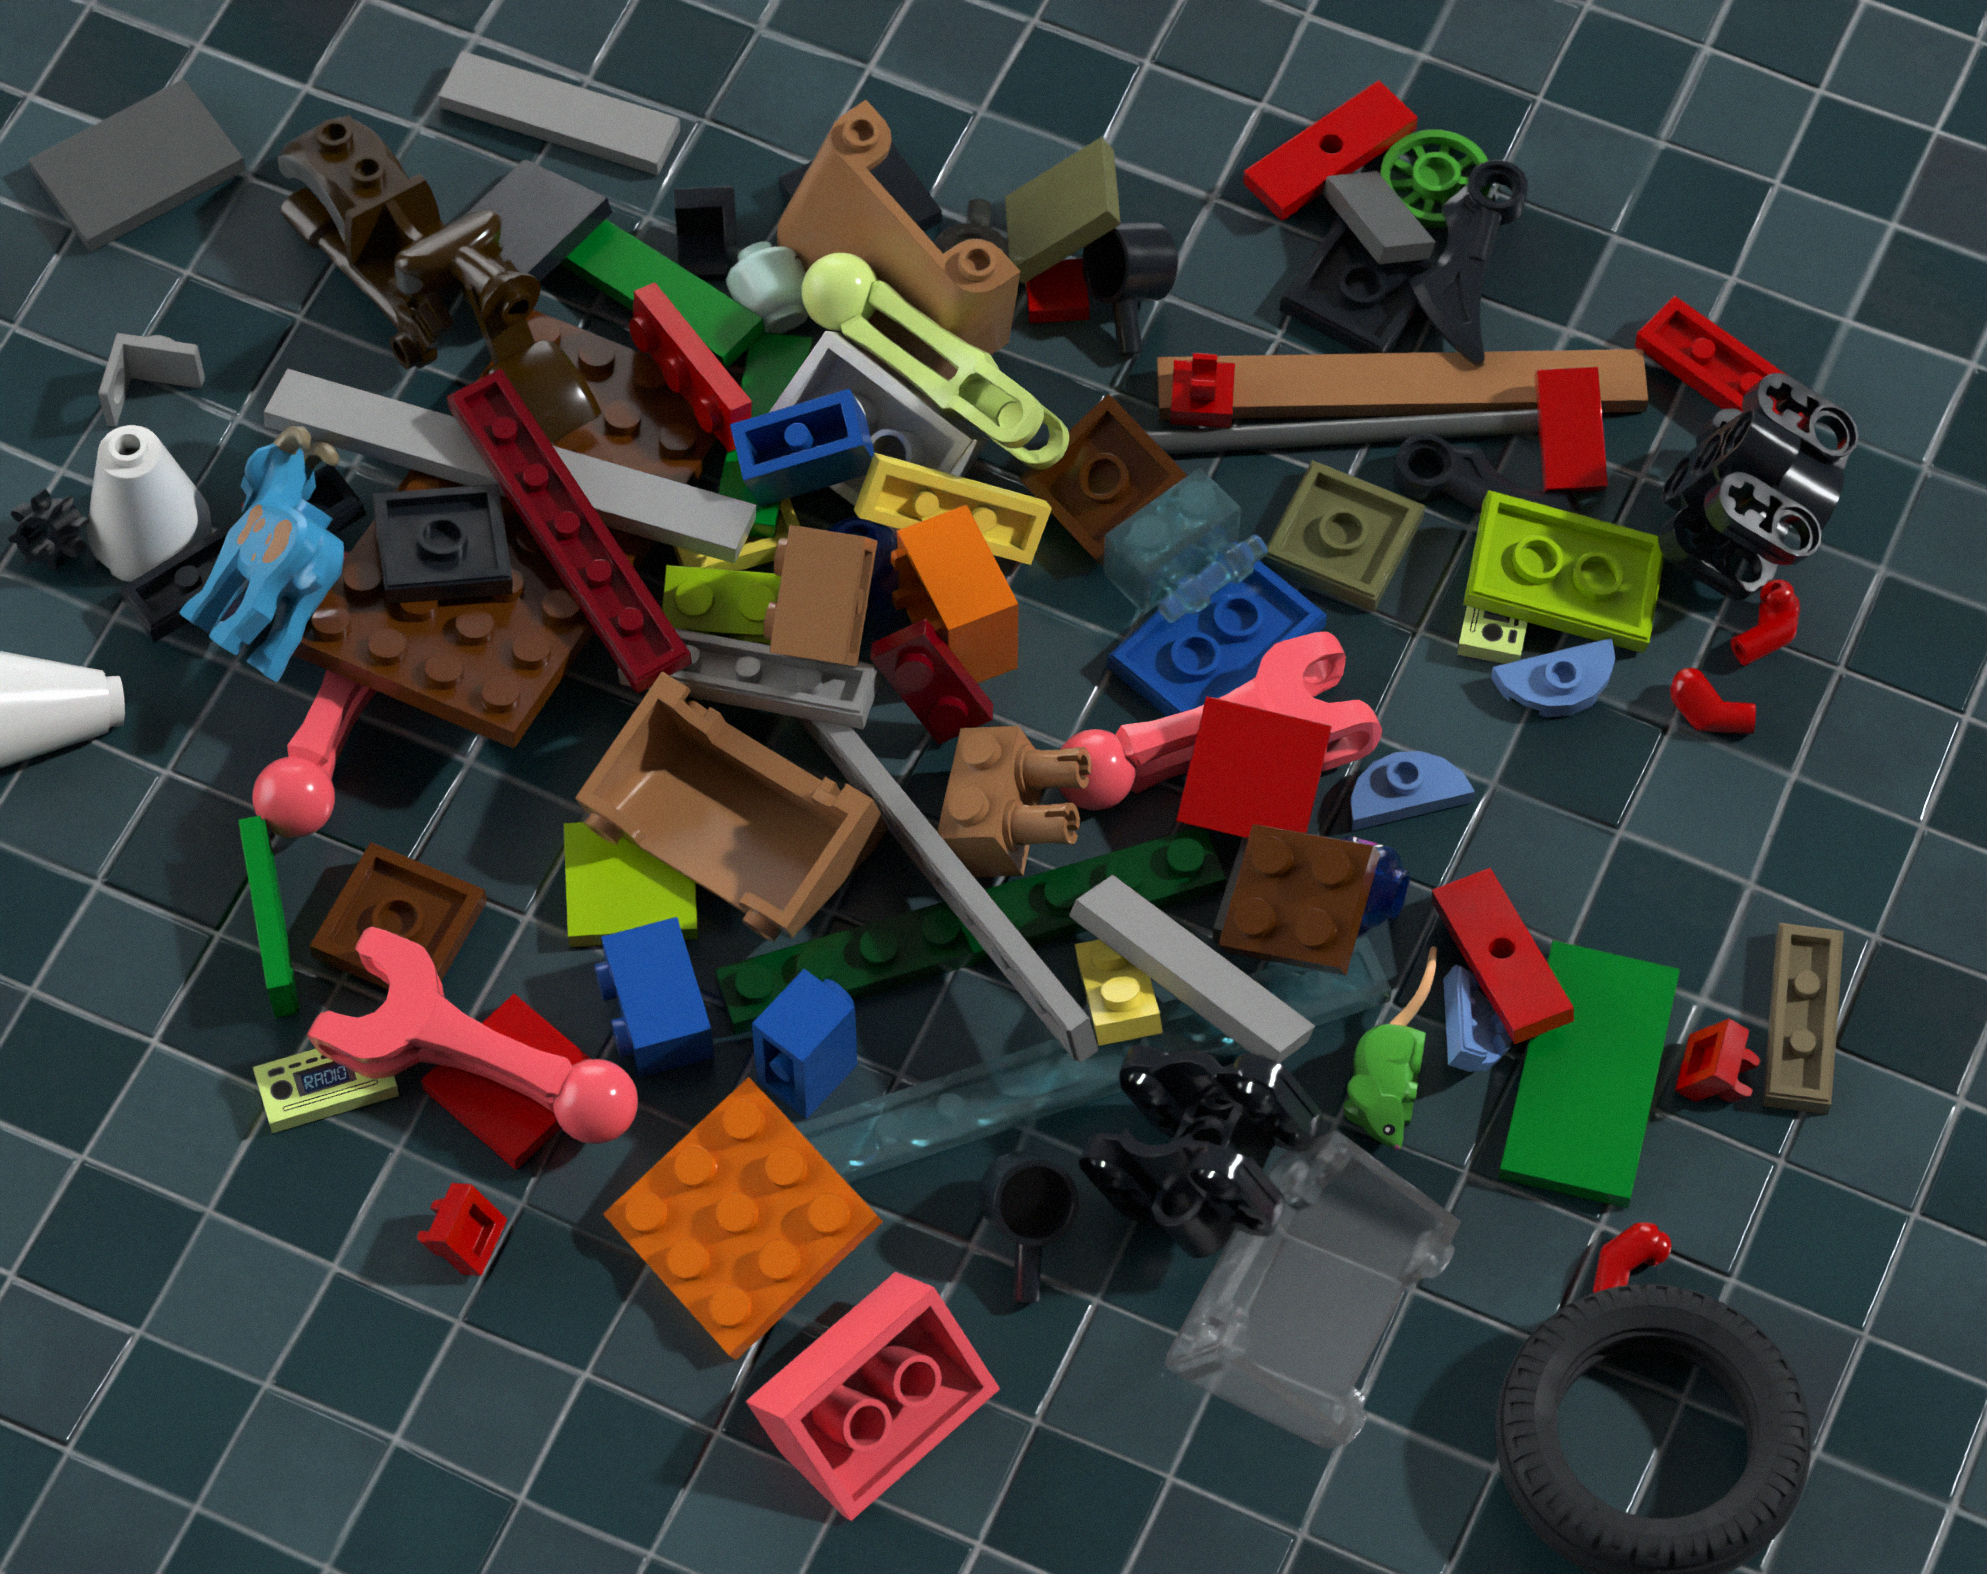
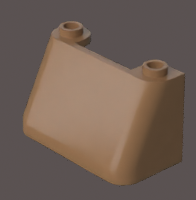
M864 100L843 114L833 124L781 216L777 228V247L785 246L793 249L797 253L805 272L808 271L814 262L828 254L842 252L860 257L872 267L878 281L888 283L906 301L945 330L992 355L1009 343L1021 271L1000 248L982 239L966 240L944 254L870 173V170L878 166L888 156L892 139L891 130L886 121L867 100ZM876 310L868 320L886 337L949 380L956 375L958 370L890 317Z
M661 672L575 797L580 806L590 815L584 824L611 844L617 845L619 840L624 838L744 912L746 915L742 922L764 939L773 943L779 935L793 939L871 855L888 831V825L872 798L847 783L842 791H840L837 784L827 777L821 781L725 722L721 713L709 707L707 710L693 700L687 702L685 698L690 693L689 688Z

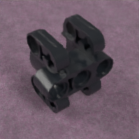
M1771 373L1749 388L1743 396V412L1735 408L1724 409L1703 423L1697 431V446L1678 462L1667 478L1660 495V502L1677 511L1659 529L1658 543L1664 557L1678 569L1733 600H1745L1761 590L1767 582L1773 580L1778 565H1796L1816 552L1821 544V532L1830 519L1840 498L1844 483V468L1847 460L1858 443L1857 425L1849 413L1794 378L1782 373ZM1769 395L1773 396L1777 400L1775 404V409L1781 414H1776L1772 410L1774 401L1770 397H1768ZM1798 413H1803L1804 417H1801ZM1821 422L1833 430L1838 442L1836 450L1828 449L1819 442L1815 434V423ZM1790 525L1796 529L1800 536L1801 544L1799 550H1793L1783 544ZM1685 528L1693 532L1691 541L1696 545L1695 548L1688 544L1689 534L1684 531ZM1718 545L1720 549L1716 550L1713 547ZM1731 555L1741 556L1749 562L1753 571L1752 583L1741 581L1734 575L1730 565Z
M1134 1045L1129 1048L1119 1070L1120 1088L1157 1130L1174 1139L1169 1144L1150 1146L1138 1142L1128 1129H1124L1122 1134L1100 1132V1134L1089 1137L1081 1154L1078 1165L1083 1173L1121 1214L1142 1224L1151 1226L1161 1225L1187 1256L1193 1258H1206L1217 1253L1226 1245L1235 1228L1249 1235L1269 1237L1274 1234L1287 1200L1263 1171V1168L1274 1146L1295 1152H1305L1311 1148L1323 1119V1114L1285 1067L1262 1055L1252 1053L1241 1054L1237 1057L1234 1064L1221 1067L1211 1055L1195 1050L1167 1054L1162 1050L1145 1045Z

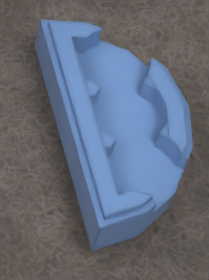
M1612 638L1495 666L1492 669L1491 679L1505 699L1509 702L1514 699L1525 707L1539 710V716H1571L1591 707L1597 701L1598 695L1608 686L1615 663Z
M1422 751L1395 752L1374 761L1357 778L1349 806L1351 831L1473 803L1475 791L1464 773L1443 757Z
M1455 965L1443 979L1448 1065L1468 1072L1487 1071L1508 1051L1512 1039L1489 1000L1478 990L1480 984L1474 974L1461 966Z

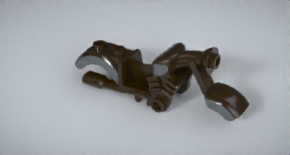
M350 115L326 120L283 146L277 158L282 175L288 179L296 178L303 181L318 198L308 187H303L288 195L283 201L280 210L281 215L310 247L315 249L321 248L398 329L397 334L390 337V346L403 368L406 370L414 366L423 368L437 360L438 353L436 348L438 342L450 334L454 324L443 299L463 289V297L466 302H471L494 362V366L489 370L488 375L500 368L503 370L550 443L600 416L602 411L591 389L567 354L552 341H534L526 318L538 302L541 291L540 282L536 277L528 273L518 272L510 259L504 262L500 255L505 245L503 222L494 210H477L445 225L441 221L437 202L426 179L420 173L408 178L397 158L383 140L369 127L354 120Z

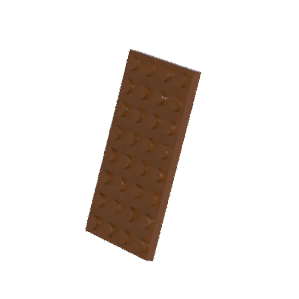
M533 309L526 320L534 341H552L567 354L587 382L602 411L600 416L552 442V446L694 487L723 444L713 432L707 433L702 429L695 416L694 408L681 392L675 393L669 388L662 370L656 361L648 355ZM491 360L477 380L488 375L489 370L494 366L493 360ZM411 469L395 492L462 487L467 485ZM500 495L513 579V594L385 604L375 522L373 520L343 561L341 576L314 611L306 625L303 638L292 655L514 749L595 630L508 497ZM607 527L637 571L656 541Z

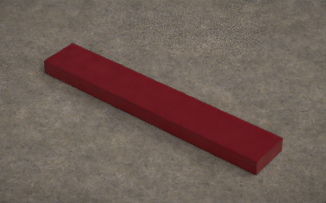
M500 368L447 396L448 408L636 694L652 686L661 672L671 676L691 665V653L503 370Z

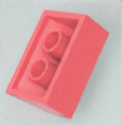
M894 1272L746 1400V1403L779 1452L846 1519L852 1521L998 1392L1000 1388L933 1286Z

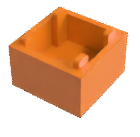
M967 504L897 530V549L891 552V563L894 569L898 570V590L892 593V603L895 609L905 608L913 624L926 618L977 684L1017 669L1019 604Z

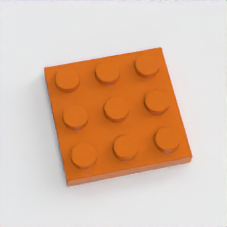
M750 1077L745 1079L603 1213L607 1220L724 1351L735 1360L741 1357L883 1222Z

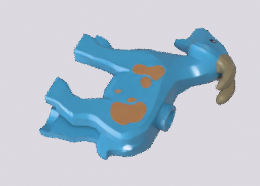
M299 426L286 428L272 444L258 448L248 458L244 469L245 476L240 486L246 494V500L241 510L244 515L228 531L218 559L203 590L192 597L179 612L188 621L207 633L210 631L209 638L237 656L245 643L249 645L272 621L276 611L275 622L268 637L262 645L254 650L246 661L276 683L280 680L290 657L301 642L306 625L314 611L341 576L344 561V542L327 530L333 518L307 502L316 487L315 466L320 462L336 466L339 462V456L331 444L315 442L310 445L311 435L305 427Z

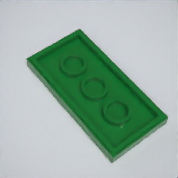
M1552 940L1547 963L1574 1007V1022L1530 1038L1498 1179L1628 1208L1680 969Z

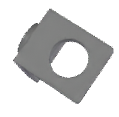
M117 333L98 393L107 426L117 427L131 378L202 388L205 375L198 346L175 342L161 335L142 337Z

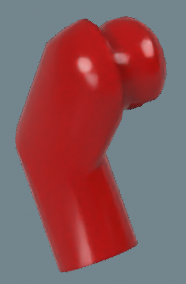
M1778 579L1766 583L1760 591L1762 603L1759 607L1758 625L1731 638L1732 651L1742 665L1746 666L1790 644L1795 638L1800 614V601L1794 595V588L1789 582Z
M1684 668L1675 674L1670 687V696L1675 706L1694 729L1701 732L1754 734L1756 721L1755 703L1723 701L1704 674L1698 669Z
M1639 1222L1634 1223L1603 1245L1599 1254L1593 1293L1628 1285L1630 1271L1642 1262L1649 1266L1665 1262L1670 1255L1672 1247L1669 1235L1659 1231L1658 1226L1654 1223Z

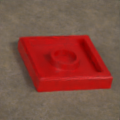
M1206 696L1176 821L1248 839L1253 824L1307 833L1332 726Z
M512 994L481 1023L497 1033L536 1050L565 1057L572 1066L581 1061L591 1059L516 994ZM436 1065L421 1079L422 1088L429 1096L515 1170L526 1162L561 1128L552 1111L532 1098L489 1078L453 1067Z

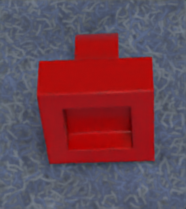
M1193 353L1192 361L1174 360L1170 424L1231 428L1235 363L1217 362L1218 354Z
M1729 1018L1689 1034L1675 1091L1693 1102H1698L1716 1094L1727 1102H1737L1750 1097L1753 1089L1741 1083L1737 1078L1739 1072L1744 1073L1759 1067V1057L1753 1051L1745 1048L1750 1030Z
M451 1183L445 1198L432 1202L430 1209L437 1215L429 1232L419 1231L416 1238L434 1255L445 1258L462 1275L482 1276L508 1219L472 1184Z

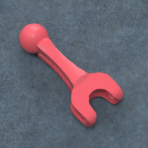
M344 551V560L350 552ZM326 670L321 688L303 724L287 744L289 757L280 758L267 765L255 781L252 792L253 807L256 815H261V818L265 819L268 830L286 838H301L315 833L325 825L332 814L335 804V790L331 779L336 762L354 724L368 702L377 693L376 690Z
M1314 632L1274 644L1263 656L1256 678L1232 692L1217 698L1331 725L1332 731L1322 771L1339 767L1369 755L1376 748L1382 734V727L1374 711L1365 702L1351 700L1327 703L1313 698L1335 687L1344 673L1345 652L1339 640L1329 632ZM1204 705L1154 721L1121 725L1116 734L1100 729H1090L1073 735L1060 749L1085 747L1088 750L1092 769L1091 775L1086 776L1090 781L1086 788L1065 787L1059 788L1060 792L1069 802L1079 808L1099 811L1117 805L1130 791L1138 794L1163 780L1188 773Z
M376 927L367 928L362 933L356 944V951H358L361 963L366 970L390 986L386 1001L374 1013L359 1018L338 1014L329 1010L322 1012L315 1019L307 1033L309 1040L319 1053L371 1079L394 1076L419 1062L453 1067L489 1078L532 1098L552 1111L562 1129L572 1138L583 1143L603 1144L618 1138L630 1127L638 1108V1096L634 1082L620 1066L602 1059L584 1060L572 1066L565 1057L536 1050L491 1030L464 1014L444 997L443 985L431 957L423 946Z

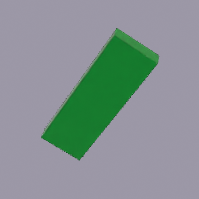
M261 815L239 819L266 987L274 1016L278 1018L298 1014L297 1009H300L273 848L265 819L261 818Z

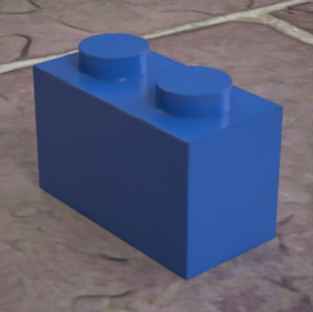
M850 388L730 424L743 481L760 506L865 476L874 454L866 416Z
M674 917L602 936L604 961L594 964L599 990L603 1001L612 999L616 1001L620 1017L610 1020L615 1044L620 1058L632 1055L638 1078L714 1058L711 1026L678 918Z
M803 969L752 1023L757 1082L806 1120L858 1065L855 1006L852 998L836 982L830 979H825L822 982L806 969Z

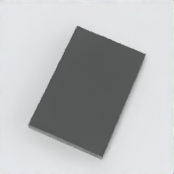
M184 78L28 159L32 173L90 253L246 170L242 155Z

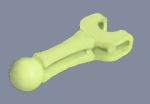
M838 252L821 257L808 269L802 283V301L807 313L817 324L829 330L842 331L848 341L870 352L907 379L943 415L955 420L969 422L1028 467L1038 470L1047 469L1063 457L1069 443V432L1058 417L1041 405L1028 391L1002 373L988 352L965 342L945 330L906 301L888 283L878 281L876 273L865 260L854 254ZM876 310L890 317L958 370L956 375L949 380L886 337L868 320ZM1042 423L1048 426L1050 437L1046 446L1040 450L1030 451L1023 447L1035 436Z

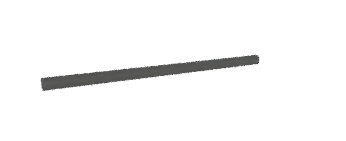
M1537 409L1145 432L1170 455L1406 441L1408 438L1419 434H1432L1443 439L1539 433Z

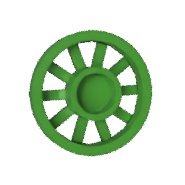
M1423 130L1409 134L1393 144L1383 159L1380 175L1394 192L1396 190L1413 189V192L1404 199H1401V201L1424 229L1428 227L1442 228L1447 227L1446 221L1442 213H1432L1434 203H1440L1442 207L1460 191L1459 187L1464 188L1468 184L1469 177H1461V172L1474 163L1478 166L1482 162L1488 161V159L1475 143L1462 135L1445 130ZM1437 144L1441 145L1439 152L1426 154L1422 146ZM1450 147L1465 153L1467 156L1457 162L1448 155ZM1412 149L1417 161L1412 166L1399 159V156ZM1393 167L1406 175L1412 176V178L1390 180L1391 168ZM1491 184L1486 185L1480 190L1486 199L1489 198ZM1420 199L1425 201L1423 211L1411 206Z

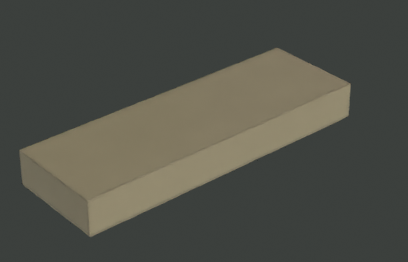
M1779 923L1775 941L1762 1106L1820 1114L1829 1113L1832 1101L1844 931Z

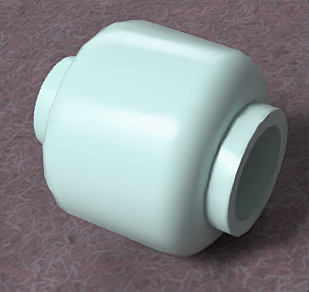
M767 241L758 242L743 249L737 256L739 262L731 268L726 278V283L733 300L762 317L765 332L784 334L803 324L808 318L801 294L806 272L797 253L785 246L772 247L771 243Z

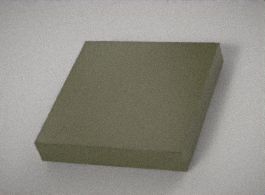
M1102 137L1005 196L1009 259L1021 271L1019 280L1022 284L1121 224L1114 150Z
M1312 460L1265 547L1261 562L1274 572L1374 612L1424 517L1425 505Z

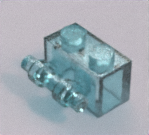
M1199 467L1105 534L1104 575L1143 615L1158 606L1159 612L1169 623H1174L1186 613L1195 615L1211 603L1210 596L1229 582L1238 584L1251 575L1254 571L1253 565L1268 555V548L1264 541L1256 534L1251 535L1239 545L1233 543L1234 541L1238 543L1241 507Z

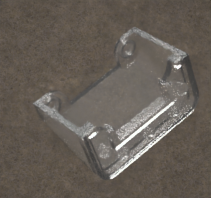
M1334 1130L1315 1138L1311 1148L1305 1152L1288 1150L1268 1170L1266 1174L1287 1200L1274 1234L1269 1237L1249 1235L1237 1229L1234 1230L1172 1343L1165 1362L1168 1369L1186 1382L1324 1449L1349 1444L1363 1428L1367 1419V1412L1363 1410L1365 1395L1355 1387V1384L1407 1285L1415 1283L1425 1276L1430 1279L1437 1277L1450 1262L1455 1250L1454 1246L1450 1243L1462 1222L1339 1131Z

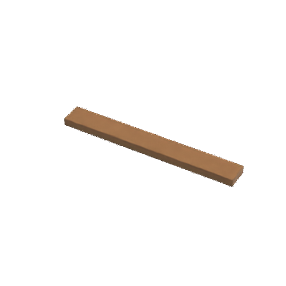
M1643 349L1484 352L1485 359L1482 367L1475 366L1459 352L1217 356V362L1235 363L1232 419L1420 416L1537 409L1534 377L1537 370L1598 367L1602 413L1646 412L1648 404ZM1193 356L1157 357L1159 420H1170L1174 360L1192 361Z

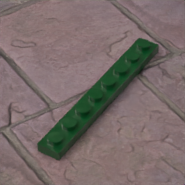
M1196 827L984 890L1031 947H1036L1087 932L1088 930L1069 916L1076 899L1111 875L1125 883L1159 910L1225 891L1226 877L1207 829ZM943 901L714 968L715 981L733 1033L738 1035L752 1030V1023L803 969H806L822 982L825 979L836 982L850 995L852 1000H856L992 959L948 904Z

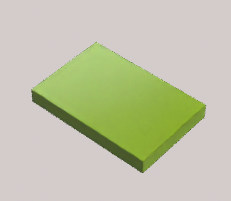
M1488 490L1482 504L1463 605L1595 641L1612 638L1614 646L1644 653L1650 643L1664 555L1660 550L1658 536Z

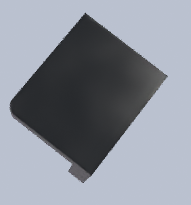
M734 186L674 189L678 265L703 281L726 280L731 268L738 263Z

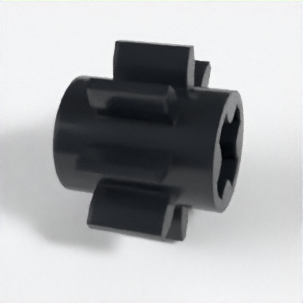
M42 489L31 497L30 504L22 502L10 513L13 519L19 522L16 531L8 537V541L17 544L18 549L25 556L24 563L26 565L33 561H47L50 570L56 571L67 561V556L75 558L86 549V543L78 535L81 529L89 523V518L80 515L78 509L73 505L74 497L72 495H68L64 499H51L47 489Z

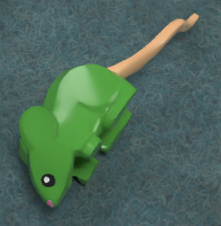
M1435 946L1430 948L1426 970L1420 986L1406 1007L1390 1023L1373 1027L1360 1038L1352 1062L1353 1076L1347 1084L1349 1098L1344 1102V1115L1346 1118L1362 1126L1370 1136L1380 1143L1397 1151L1402 1148L1404 1124L1410 1125L1426 1036L1425 1032L1406 1025L1416 1015L1430 992L1436 971L1437 947Z

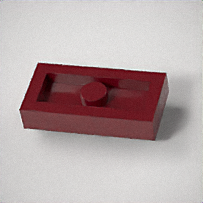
M926 618L872 643L870 659L938 744L959 736L960 728H977L993 720L994 704Z

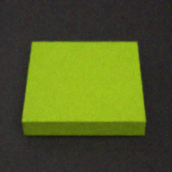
M585 822L563 823L569 947L602 945V936L674 917L678 918L684 940L698 939L695 882L624 838H621L617 845H614L591 831L584 824Z

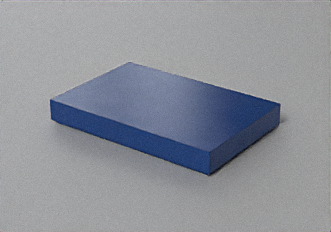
M1234 541L1107 656V668L1167 717L1202 706L1205 703L1206 696L1220 698L1256 678L1263 656L1274 644L1314 632H1320L1326 626L1327 614Z

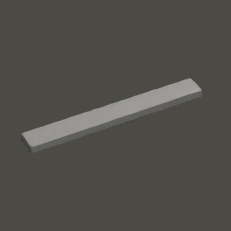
M291 369L286 370L264 410L265 427L282 432L290 426L305 427L313 441L325 442L337 448L467 486L498 484L456 418ZM553 446L607 527L730 563H736L756 519L755 504ZM499 485L500 495L507 497Z
M797 717L850 785L874 800L888 825L889 833L1072 1059L1081 1063L1099 1051L1090 1019L853 728Z

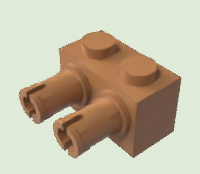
M794 525L789 526L788 538H780L774 559V573L776 576H781L778 601H771L769 603L764 620V637L771 640L770 653L857 667L878 540L865 536Z
M1019 726L960 728L937 830L938 834L974 877L1023 876L1030 845L1045 843L1075 844L1078 835L1075 831L1067 830H1079L1080 817L1076 805L1073 803L1039 805L1042 789L1068 787L1082 789L1088 786L1090 780L1086 775H1091L1092 769L1088 750L1085 747L1060 750L1036 749Z

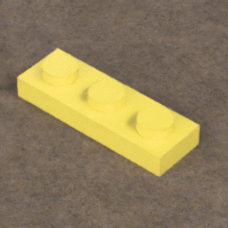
M874 452L854 511L861 519L903 529L967 504L993 555L1031 565L1052 508L1046 500Z

